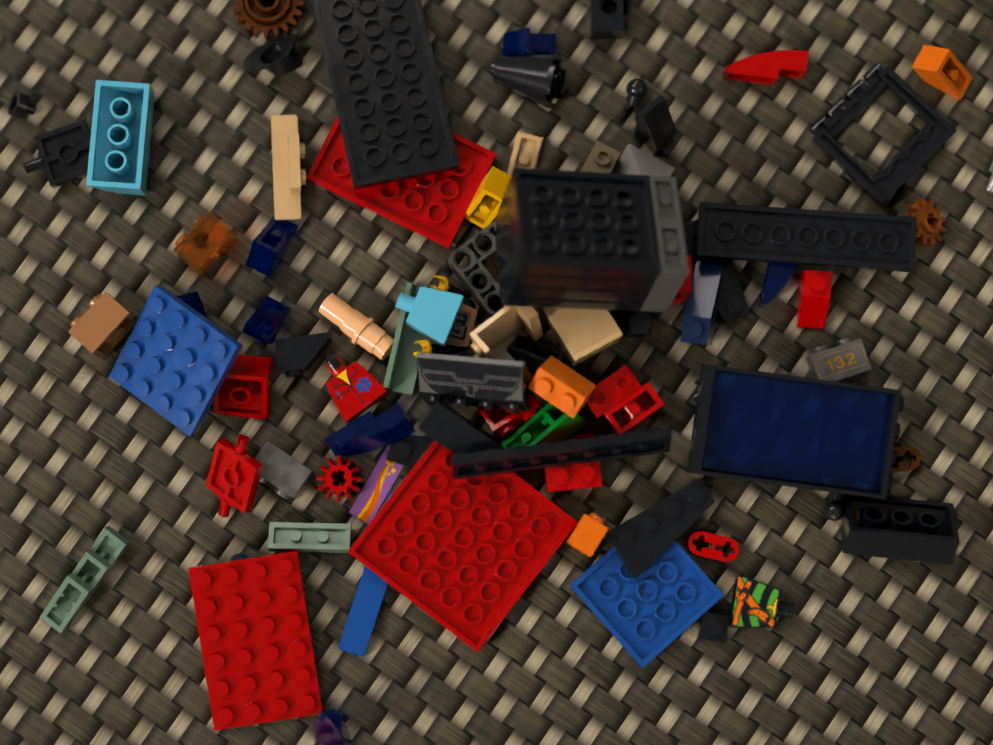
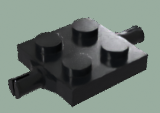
M83 119L34 136L38 148V158L23 163L26 173L28 174L42 168L47 174L52 188L87 177L91 138L87 121Z

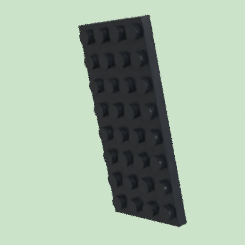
M312 0L354 190L459 169L458 156L421 0Z

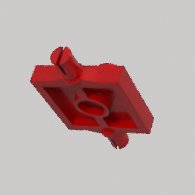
M244 434L238 435L236 446L225 438L218 440L216 443L206 487L215 492L221 500L218 515L221 517L229 516L231 506L236 507L243 513L251 511L264 465L247 453L246 448L250 438Z

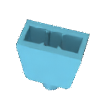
M420 287L416 298L401 292L395 307L409 312L406 324L440 346L445 347L464 301V296Z

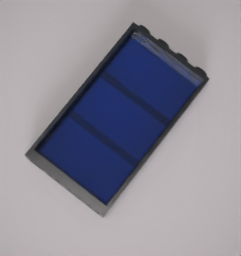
M702 363L687 471L698 475L886 499L887 493H890L892 489V477H889L891 466H894L896 462V450H893L894 440L898 439L900 434V423H897L898 412H902L904 407V396H901V390Z

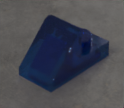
M523 28L503 34V56L555 55L556 34L530 33V28Z
M267 296L245 323L243 332L266 344H273L290 313L291 307Z

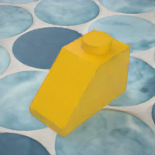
M492 166L482 180L467 209L465 219L483 229L488 226L498 214L511 176Z

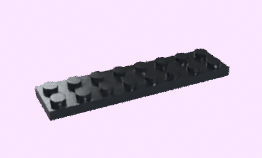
M700 202L696 257L913 272L915 271L917 217Z

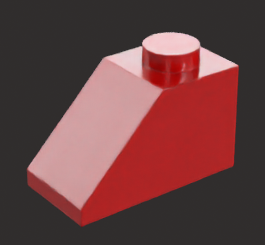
M804 270L800 274L797 328L824 329L831 298L832 272Z

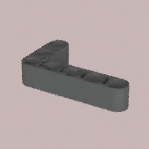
M497 219L454 250L448 259L451 270L482 312L489 316L495 315L505 307L501 303L499 285L481 262L496 251L495 233ZM480 237L488 240L489 249L487 251H482L478 248L477 241ZM458 253H463L467 256L468 264L466 267H460L456 263ZM474 275H480L483 278L484 286L482 289H477L473 286L472 278ZM491 296L497 297L500 301V307L497 311L491 310L488 306V300Z

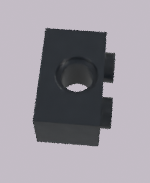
M590 0V39H622L624 30H628V14H623V4H628V0ZM612 5L616 11L608 14L603 11L602 7Z

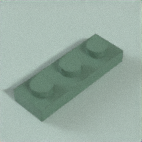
M269 522L268 550L348 553L351 547L352 526L351 524Z

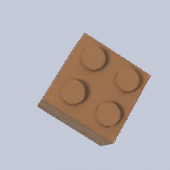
M106 291L102 295H96L91 300L90 308L84 315L79 314L70 325L72 328L68 331L88 351L102 359H105L133 329L138 320L129 309Z

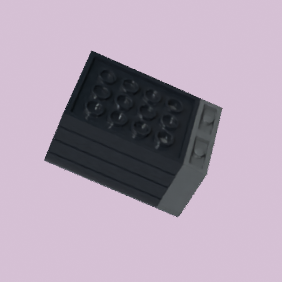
M530 168L513 169L498 210L495 233L497 262L500 263L498 274L499 292L503 306L666 312L689 273L676 177Z

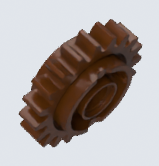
M231 0L237 6L232 10L234 15L239 16L237 18L238 24H245L244 30L246 33L254 29L253 34L255 38H258L263 32L266 40H269L271 33H274L275 37L280 39L279 32L281 30L287 35L290 34L288 26L291 25L297 28L298 25L295 18L303 19L304 17L298 9L306 8L305 2L301 0H275L274 5L269 8L262 6L265 0Z

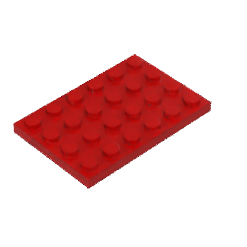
M337 116L306 176V180L446 249H450L465 220L466 211L482 180L489 172L497 154L452 132L460 165L459 169L354 190Z
M298 550L189 567V577L214 731L322 714L324 709Z

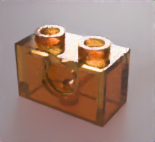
M212 212L208 215L203 214L194 223L195 228L189 234L184 233L175 242L176 247L173 249L199 276L237 239L234 233ZM203 236H208L210 238L209 245L205 248H198V240Z

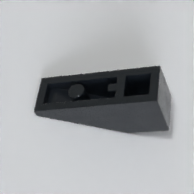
M659 95L640 112L634 130L654 154H657L660 150L664 153L675 144L673 139L677 134L672 116L662 95Z

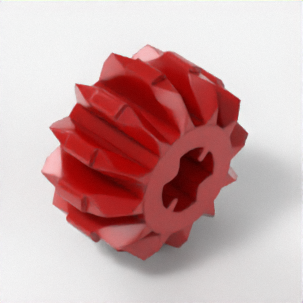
M338 456L337 465H335L332 458H328L327 461L330 468L328 469L323 465L319 467L321 471L326 472V475L316 477V480L326 482L319 487V490L325 491L330 488L326 498L331 499L336 492L337 502L342 501V493L345 494L348 500L352 499V494L349 490L360 491L359 487L353 485L354 482H363L362 477H354V474L360 472L361 468L357 466L350 470L354 462L351 458L347 460L345 465H343V456ZM340 471H343L346 483L344 485L339 483V486H336V479L333 477L336 473L340 475Z

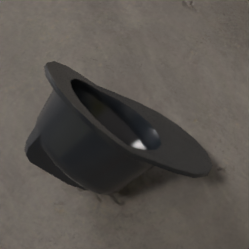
M288 34L278 40L257 47L245 58L243 68L248 72L266 69L275 76H283L299 68L303 64V59L295 46L296 36Z

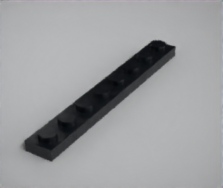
M652 428L648 431H627L622 434L598 435L584 439L572 438L561 442H543L529 446L517 445L513 448L505 449L492 448L482 452H462L458 455H451L453 479L665 453L670 452L672 435L670 428Z

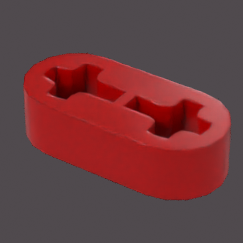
M697 531L692 533L687 540L688 550L696 556L730 562L739 554L738 543L729 537ZM699 536H703V541L711 543V548L703 547L699 552L692 542L697 540ZM726 542H729V547L733 548V553L727 554L725 558L722 551L715 550V545L724 546Z

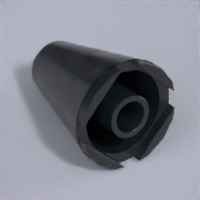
M562 55L499 56L491 64L490 76L493 77L495 83L552 109L556 106V104L552 103L554 98L560 99L563 90L566 70L561 69V62L566 63V59Z

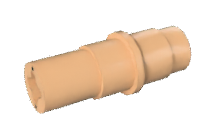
M331 293L323 301L318 312L350 337L354 345L359 344L380 360H384L389 355L394 339L374 323L375 319L366 317L334 293Z

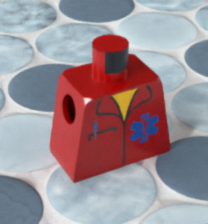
M336 356L326 363V367L334 377L325 384L347 424L388 394L387 390L357 361L346 366L341 358Z

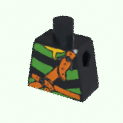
M735 575L729 612V627L775 628L777 617L792 619L794 603L780 601L781 589L745 576Z

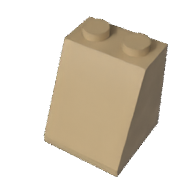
M542 308L544 317L573 366L619 342L623 336L608 310Z

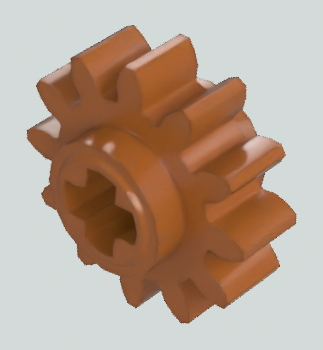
M925 199L914 201V204L906 207L909 213L902 215L917 217L916 247L921 245L924 248L933 246L935 242L942 241L939 233L946 232V228L942 226V222L946 218L941 217L939 214L942 208H933V200L927 202Z

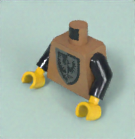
M434 275L435 278L439 279L440 284L438 287L429 285V288L464 296V301L445 347L440 346L427 337L425 340H417L414 343L421 345L422 351L420 353L457 356L462 354L464 349L469 350L471 343L469 333L481 325L476 323L478 310L475 309V303L463 290L448 283L447 278L444 276ZM413 352V355L417 357L418 352Z

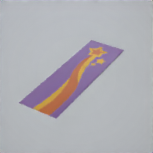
M389 445L349 511L350 514L367 524L376 515L404 466L386 460L390 449Z

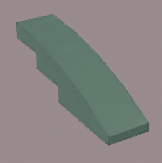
M110 526L105 527L92 548L86 551L73 572L67 575L40 618L59 633L64 632L115 565L130 541Z

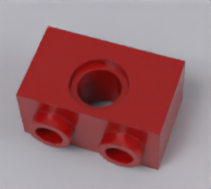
M624 365L596 386L585 406L594 419L597 420L642 386L627 365Z
M648 382L604 413L603 418L615 434H622L660 409L664 403Z

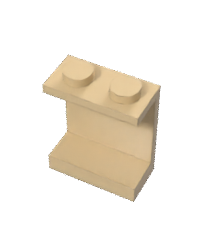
M505 306L469 333L473 343L470 347L475 353L474 357L493 359L491 350L522 327L534 341L540 339L544 335L538 313L533 307Z

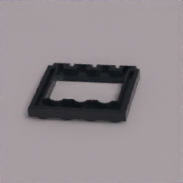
M875 63L862 76L868 85L859 79L844 93L849 103L840 97L825 111L831 120L829 121L825 116L821 115L808 129L814 135L812 141L881 206L957 130L888 65L882 68L878 63ZM889 89L926 125L872 176L835 139Z

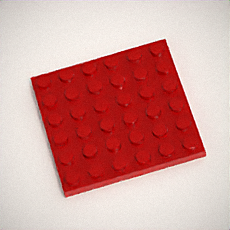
M434 440L350 547L348 553L478 652L578 522L514 472L453 479L451 455L455 454Z

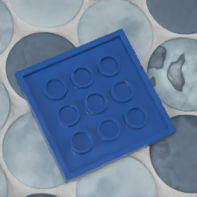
M157 285L154 286L109 377L188 436H194L200 428L243 344L167 289Z
M676 541L635 580L631 577L613 546L569 585L641 668H644L724 596Z

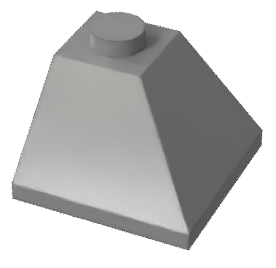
M628 143L612 173L671 177L675 168Z

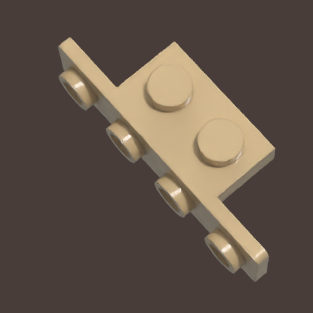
M272 115L271 136L275 220H300L301 185H306V169H300V159H305V143H299L297 115Z

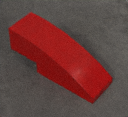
M782 50L756 54L726 66L722 79L775 85L779 76L802 79L807 70L809 51Z

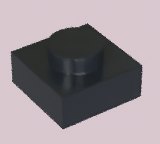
M705 612L701 616L697 638L725 644L730 617Z

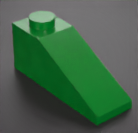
M547 403L536 415L506 439L502 445L505 449L513 448L517 445L529 446L543 442L566 441L583 427L587 421L580 412L572 418L551 403Z

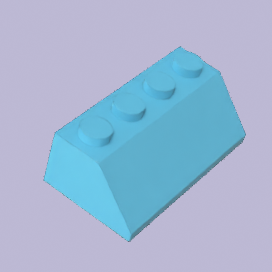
M96 80L86 186L118 194L146 196L155 91L150 84Z

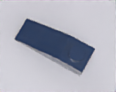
M696 262L692 279V292L688 296L684 313L681 342L712 345L724 265Z

